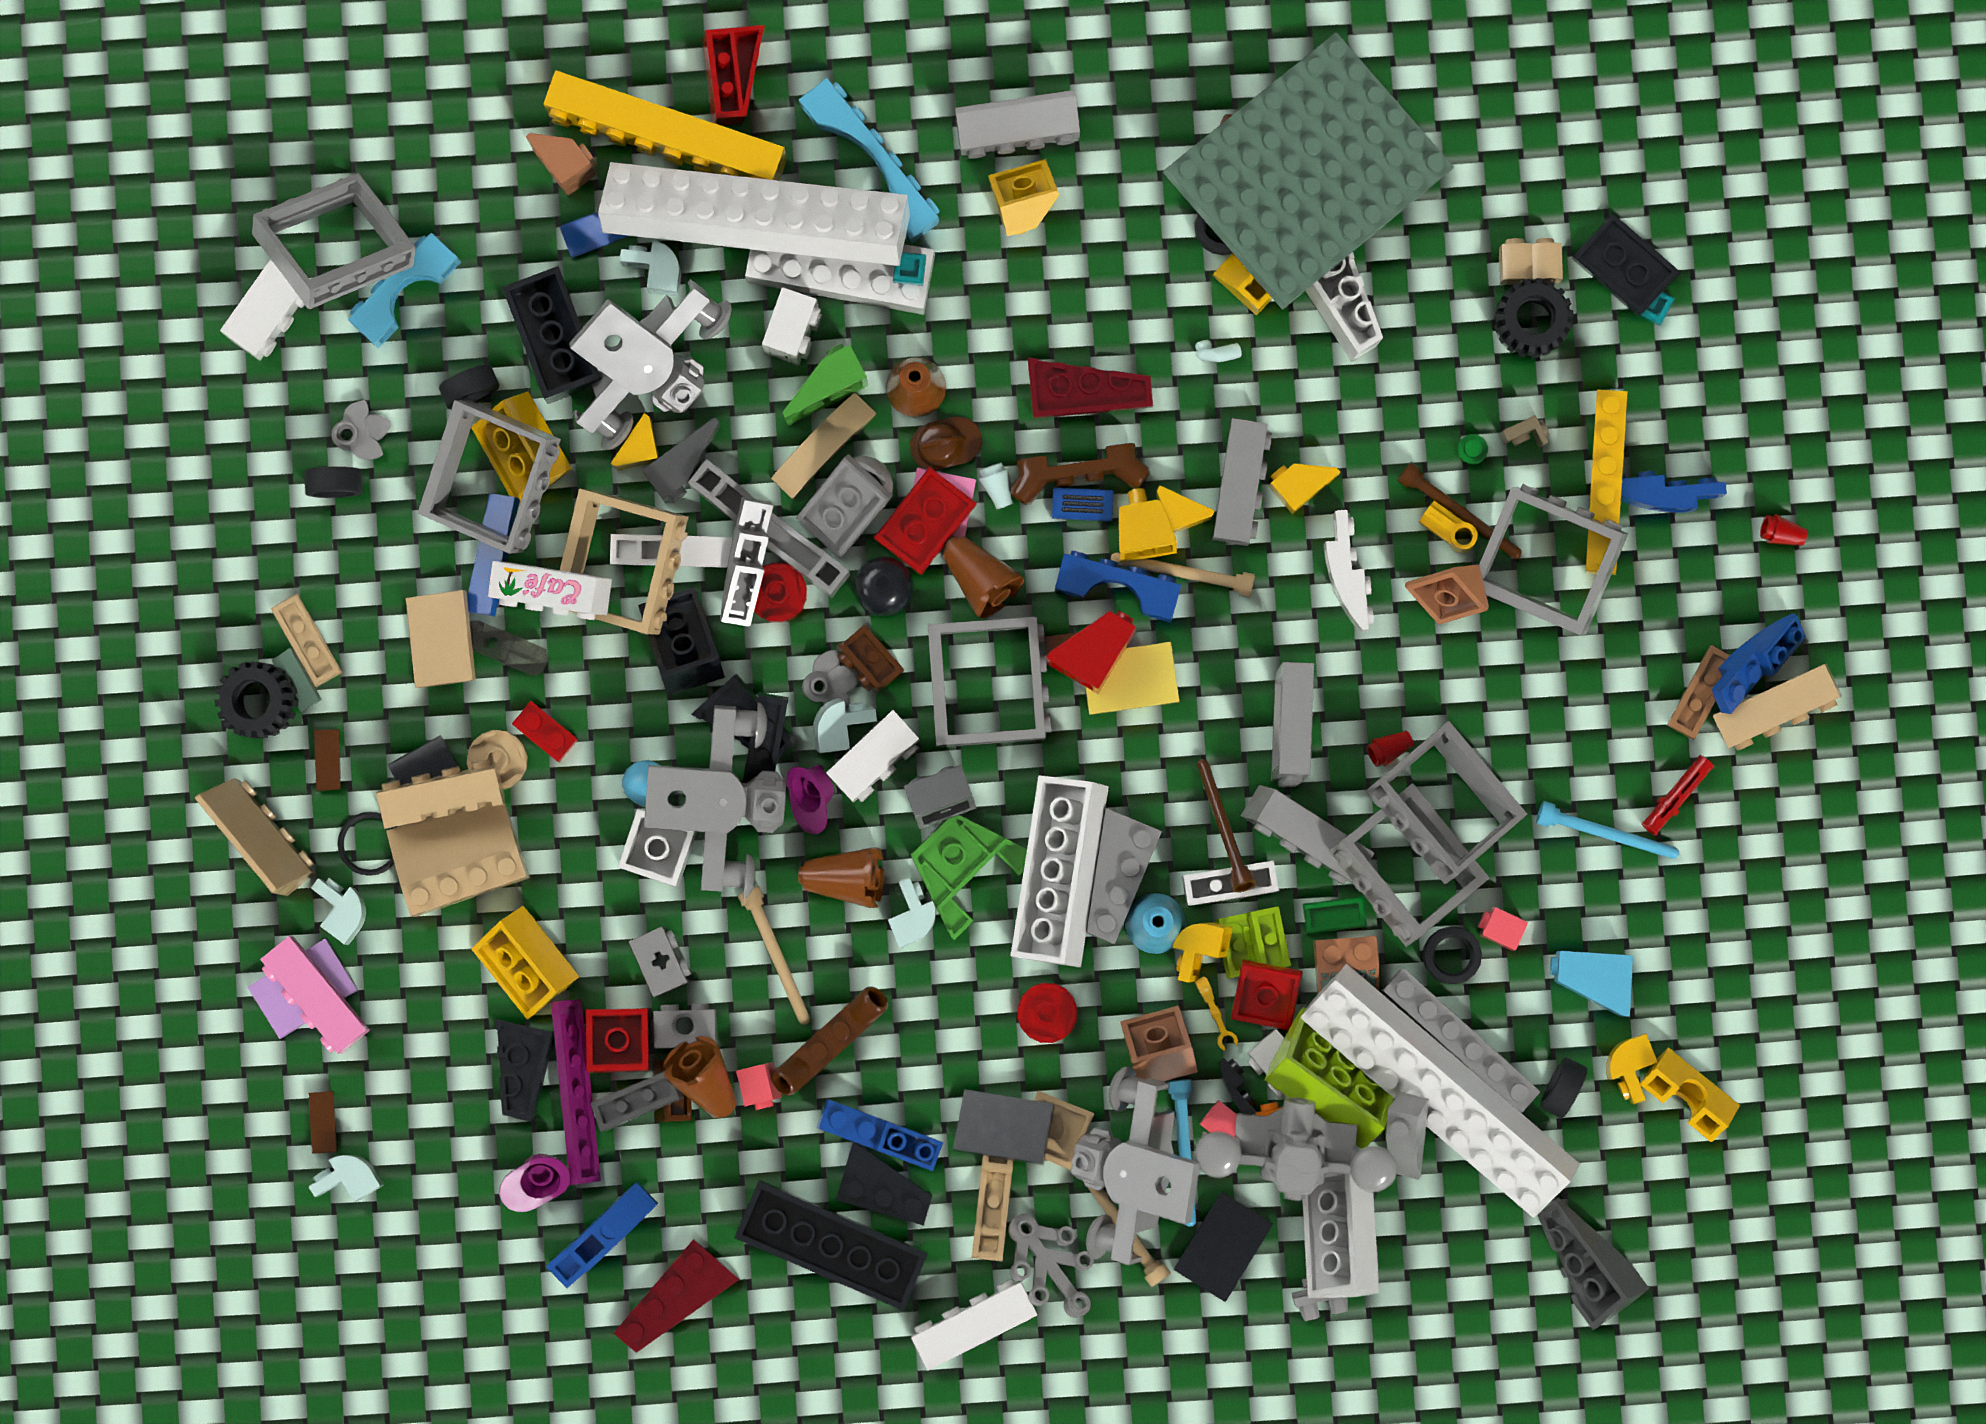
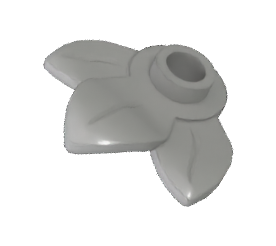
M365 400L357 401L345 409L343 420L336 423L331 433L332 440L337 447L343 450H352L360 459H377L383 455L382 448L377 441L387 434L391 422L380 415H369L367 402ZM344 431H352V438L350 440H343L342 434Z
M830 650L815 659L813 672L808 674L803 681V693L809 700L814 702L822 701L823 704L833 699L841 698L845 701L846 709L851 704L847 692L851 691L858 684L857 678L860 675L852 667L847 669L845 666H840L839 659L837 658L838 651ZM816 681H820L823 685L821 692H817L814 689Z

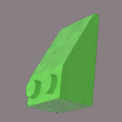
M840 344L826 352L828 356L820 361L783 411L788 426L868 386L867 376L851 345L844 347L843 344Z

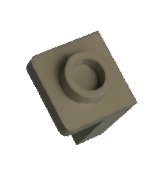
M1536 415L1503 430L1499 434L1504 445L1512 442L1516 446L1529 440L1530 436L1528 433H1532L1539 448L1548 443L1546 437L1550 436L1546 424L1543 420L1538 421Z

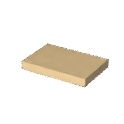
M465 590L406 598L415 688L476 681L467 592Z

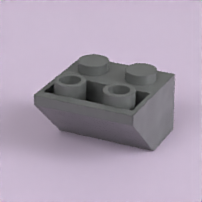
M961 765L945 767L937 774L928 777H918L909 784L904 785L919 829L977 808Z

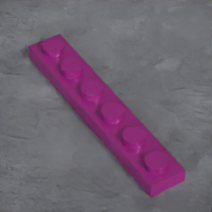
M582 999L551 1002L570 1185L601 1181L594 1112L590 1104L592 1103L590 1073L586 1070V1036Z

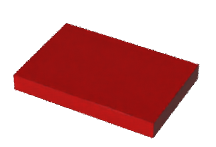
M929 466L873 538L922 575L977 506V503Z

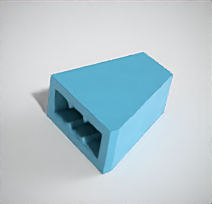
M1556 951V957H1551L1550 975H1555L1554 982L1618 1016L1630 1017L1633 955Z

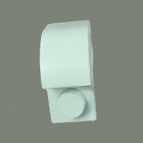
M652 241L651 252H647L646 247L635 245L629 246V250L621 249L620 262L622 266L649 269L647 281L649 293L679 296L681 269L675 254L668 246L658 241Z
M841 698L833 699L824 704L817 712L813 723L815 750L819 753L850 749L847 725L877 721L876 709L872 706H867V702L849 704V709H845V701Z
M318 878L311 889L335 906L320 926L341 943L349 945L364 924L366 917L364 900L355 888L349 887L343 895L341 892L344 888L334 880L328 878L327 881Z
M910 878L899 882L910 911L888 919L899 948L924 938L930 932L935 922L934 902L931 901L921 905L920 900L925 898L918 881L912 883Z
M342 1155L329 1159L335 1171L331 1172L328 1168L313 1177L315 1183L310 1185L309 1188L314 1197H318L338 1184L343 1183L353 1202H356L382 1187L384 1183L367 1160L356 1155Z

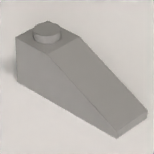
M1402 1092L1398 1093L1388 1109L1386 1128L1387 1150L1395 1158L1397 1175L1419 1180L1422 1171L1429 1099Z

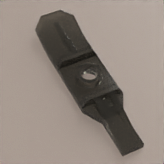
M479 620L470 621L474 652L531 676L543 673L549 660L545 648ZM493 637L496 638L497 646L489 648L487 645L488 640Z

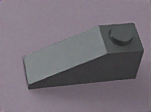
M715 417L642 470L665 503L669 500L674 503L687 493L688 481L698 470L720 428V424Z

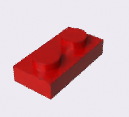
M532 701L527 704L512 723L514 727L558 763L578 741L575 736Z

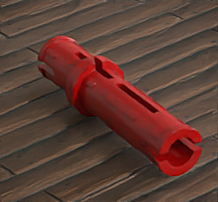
M1699 755L1668 794L1658 799V805L1641 825L1648 832L1657 836L1672 816H1677L1679 813L1678 808L1714 768V765L1707 758Z

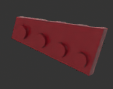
M1033 358L1027 359L1033 419L1153 408L1150 376L1113 370H1100L1087 366H1073L1060 362L1040 361Z

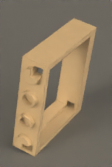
M579 489L560 566L561 571L583 574L600 504L666 522L642 621L607 612V615L595 614L596 620L645 634H660L662 623L667 620V614L665 613L667 603L674 592V584L672 583L674 574L681 563L680 550L682 542L688 534L685 532L688 516L595 490Z

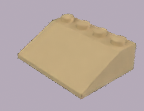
M233 778L195 797L196 801L272 893L288 896L315 874V871L311 868L314 865L313 860L304 850L301 852L297 851L292 845L295 841L294 837L284 826L279 829L273 821L276 818L273 811L265 803L261 806L256 801L254 796L257 792L246 780L241 782Z
M505 800L502 805L492 806V802H488L486 806L478 810L466 812L458 809L456 813L439 818L428 816L426 820L405 824L386 831L400 886L410 916L417 917L530 878Z

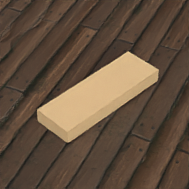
M295 594L271 608L315 687L343 673L299 594Z

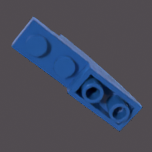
M1655 471L1639 472L1635 478H1626L1625 474H1622L1621 501L1632 506L1659 512H1694L1698 509L1697 500L1722 498L1727 494L1726 482H1717V478H1704L1698 480L1699 484L1687 485L1686 480L1669 482V487H1665L1664 475L1656 476Z
M1790 614L1761 630L1741 645L1718 668L1722 678L1711 690L1721 713L1731 714L1762 676H1774L1803 642L1806 636L1797 614Z
M826 1099L816 1128L931 1171L935 1167L944 1143Z
M637 1181L598 1216L586 1230L550 1261L546 1268L568 1289L585 1272L587 1273L657 1206L658 1202Z

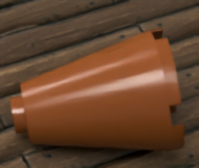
M918 357L908 358L899 362L890 371L886 382V393L891 405L898 412L913 418L924 417L936 411L942 403L946 393V382L943 373L933 362ZM918 379L919 381L912 382L911 380Z
M955 536L944 545L943 558L974 614L981 619H986L1005 607L1002 602L1008 595L1013 599L1022 588L1024 578L1019 572L967 537L962 536L958 538Z
M871 847L806 860L804 866H800L798 871L799 884H803L805 891L867 908H877L878 905L875 901L881 902L884 888V869H879L878 860H883V854L880 848Z
M705 1036L695 1037L697 1041L690 1044L686 1041L680 1043L670 1052L664 1062V1067L666 1068L664 1076L667 1081L713 1118L729 1116L736 1107L737 1099L718 1044L712 1038Z

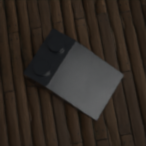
M696 587L674 593L670 600H668L665 611L667 620L663 621L660 634H647L667 696L725 678ZM646 602L638 605L642 618Z

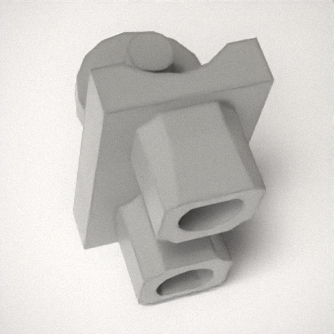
M1302 1279L1303 1288H1307V1279ZM1307 1289L1292 1293L1293 1302L1296 1308H1299L1304 1321L1319 1318L1317 1303L1326 1300L1329 1302L1332 1314L1348 1311L1347 1297L1308 1298Z

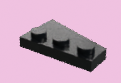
M736 673L691 715L713 725L714 705L734 706L736 710L755 711L758 697ZM784 726L778 758L797 742ZM734 736L743 746L749 748L750 737Z
M495 1019V1028L498 1033L497 1055L500 1059L501 1072L499 1081L502 1115L534 1122L553 1045L554 1032Z
M853 1142L836 1200L924 1226L932 1195L862 1146Z

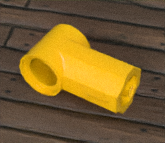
M1433 501L1419 520L1421 525L1448 543L1457 553H1468L1476 544V528L1472 524L1459 519L1436 501ZM1460 531L1468 532L1472 538L1471 542L1461 545L1456 541L1455 534Z

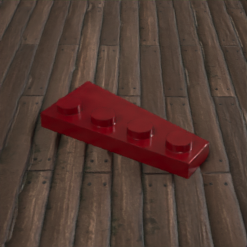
M693 1239L613 1334L637 1353L740 1278Z

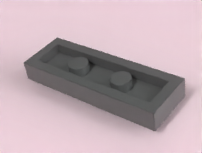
M666 1071L590 1104L600 1132H603L683 1099V1094L667 1081L664 1076Z

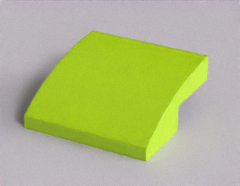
M1279 906L1215 919V923L1233 927L1227 957H1223L1227 979L1239 977L1243 959L1280 967L1291 966Z

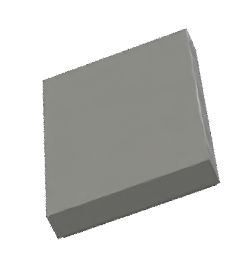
M848 454L797 515L796 519L840 559L893 495Z

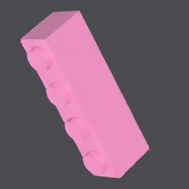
M294 936L285 938L260 959L265 965L262 968L263 972L272 982L277 980L282 985L284 990L281 993L292 1006L297 1004L304 1012L300 1015L301 1018L311 1029L316 1027L323 1035L320 1041L329 1052L332 1053L335 1050L337 1054H342L370 1031L368 1026Z

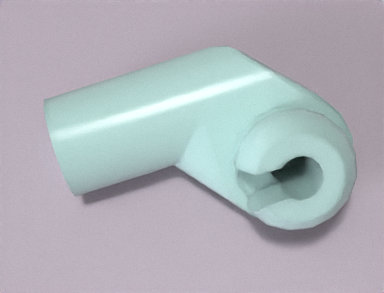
M1209 340L1197 342L1195 345L1198 352L1196 355L1202 361L1224 362L1241 357V348L1238 343L1213 349Z

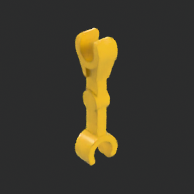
M1206 977L1199 978L1195 981V984L1205 1003H1208L1209 1012L1220 1031L1217 1038L1218 1046L1222 1050H1226L1222 1044V1039L1227 1035L1233 1038V1042L1237 1046V1036L1233 1032L1226 1030L1219 1008L1213 1001V991Z

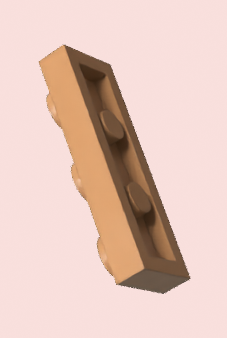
M1712 645L1709 646L1667 726L1692 740L1696 738L1716 701L1711 689L1722 678L1718 668L1730 656L1729 654Z

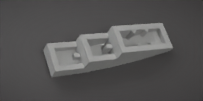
M746 497L741 499L727 566L720 616L721 622L749 627L751 625L764 574L762 563L769 539L766 533L773 509V504L769 501Z

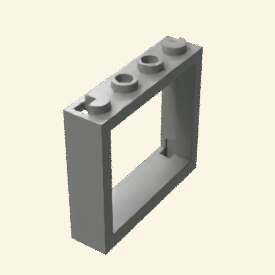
M359 173L344 179L341 178L324 187L315 188L309 193L296 198H290L284 203L253 214L252 235L308 309H312L414 266L415 245ZM354 202L388 248L309 279L275 233Z
M454 400L418 514L509 554L524 552V549H526L531 540L530 530L533 521L537 519L541 507L539 503L542 494L550 483L549 473L552 464L556 462L559 456L558 446L561 439L473 401ZM475 416L540 443L510 536L445 509Z
M1522 484L1521 488L1511 487L1479 564L1486 595L1580 636L1586 635L1629 533L1621 531L1623 526L1612 520L1606 519L1605 523L1593 519L1595 513L1578 507L1577 511L1565 507L1567 502L1558 497L1550 495L1549 499L1543 498L1538 495L1539 490L1525 484ZM1519 500L1611 539L1579 617H1575L1487 579Z
M1037 617L928 624L937 747L1045 740V733L1051 732L1050 714H1044L1043 702H1049L1048 684H1042L1041 672H1047L1046 655L1039 654V642H1044L1043 624H1037ZM1028 628L1036 729L948 735L941 634Z
M1283 662L1275 672L1271 781H1277L1278 787H1296L1310 775L1314 663Z
M1450 721L1439 728L1366 790L1371 796L1372 801L1384 811L1393 826L1405 836L1413 850L1421 855L1431 867L1433 874L1440 878L1444 884L1460 874L1527 815L1525 810ZM1432 746L1438 749L1500 823L1499 826L1456 863L1389 784Z
M1413 783L1398 794L1455 863L1468 853V850ZM1380 809L1329 850V852L1338 862L1337 865L1351 878L1356 889L1362 892L1372 904L1374 911L1385 920L1392 929L1393 934L1397 935L1407 947L1486 882L1489 876L1476 860L1473 861L1460 874L1454 877L1462 886V889L1419 924L1354 844L1387 816Z

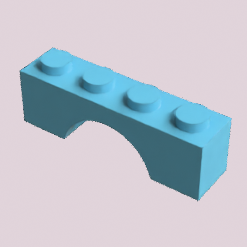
M432 233L428 237L422 236L414 244L416 249L413 267L389 276L386 280L378 281L371 289L372 295L365 302H358L350 311L352 316L348 319L349 322L378 349L399 328L394 315V306L399 293L407 285L416 281L428 280L441 284L461 263L458 257Z

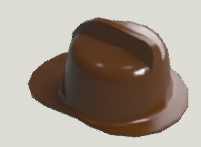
M950 417L930 422L919 427L913 434L910 442L911 454L915 462L926 469L930 466L933 470H940L964 464L972 460L979 453L982 445V436L978 426L964 417Z

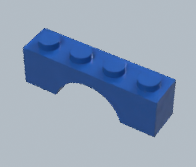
M1072 550L1070 555L1064 553L1055 585V592L1084 599L1093 588L1101 584H1121L1135 594L1140 603L1142 615L1171 623L1181 588L1180 584H1176V578L1159 574L1158 578L1146 575L1147 570L1130 566L1129 571L1117 568L1118 563L1101 558L1100 563L1088 560V554Z

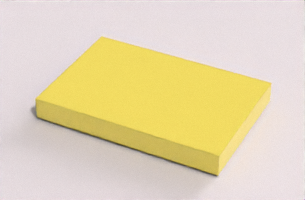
M1171 642L1126 648L1099 694L1085 687L1089 715L1178 703L1179 695Z

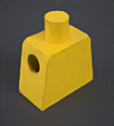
M1143 488L1130 490L1127 493L1130 505L1119 507L1120 563L1177 553V540L1161 501H1147L1146 492Z

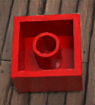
M647 1008L586 1010V1070L588 1073L649 1072V1015Z

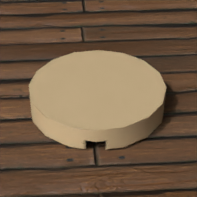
M492 730L482 733L472 742L468 751V769H472V763L489 759L490 764L497 763L503 790L511 788L518 783L527 770L528 756L525 746L516 736L506 731Z

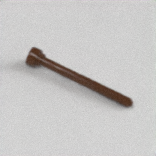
M1413 462L1407 465L1397 479L1400 484L1406 488L1408 486L1412 489L1416 487L1462 521L1472 524L1479 534L1490 540L1494 531L1493 528L1424 479V474L1420 472L1421 468ZM1503 537L1499 548L1514 559L1520 558L1522 555L1521 549Z
M1201 759L1197 763V768L1233 869L1230 877L1233 891H1248L1257 884L1253 871L1243 864L1210 765L1207 760Z

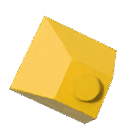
M1046 159L988 175L1007 236L1023 234L1028 230L1037 228L1059 196Z

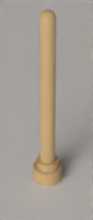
M1116 552L1111 555V560L1121 566H1133L1150 572L1234 588V592H1239L1238 596L1251 597L1255 574L1243 572V575L1236 574V576L1152 559L1120 563L1119 553Z
M760 886L753 888L751 894L743 899V893L737 895L741 905L745 906L747 911L750 910L799 1023L802 1025L808 1024L810 1016L761 906L764 904L762 900L764 895Z
M1088 1188L1105 1213L1111 1216L1113 1224L1116 1225L1118 1208L1105 1190L1098 1191ZM1135 1234L1133 1252L1135 1255L1142 1256V1261L1140 1262L1145 1267L1143 1271L1146 1276L1144 1278L1153 1287L1170 1275L1171 1272L1164 1263L1161 1265L1158 1260L1155 1261Z

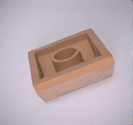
M1479 564L1454 567L1405 583V588L1438 625L1487 611L1489 607Z

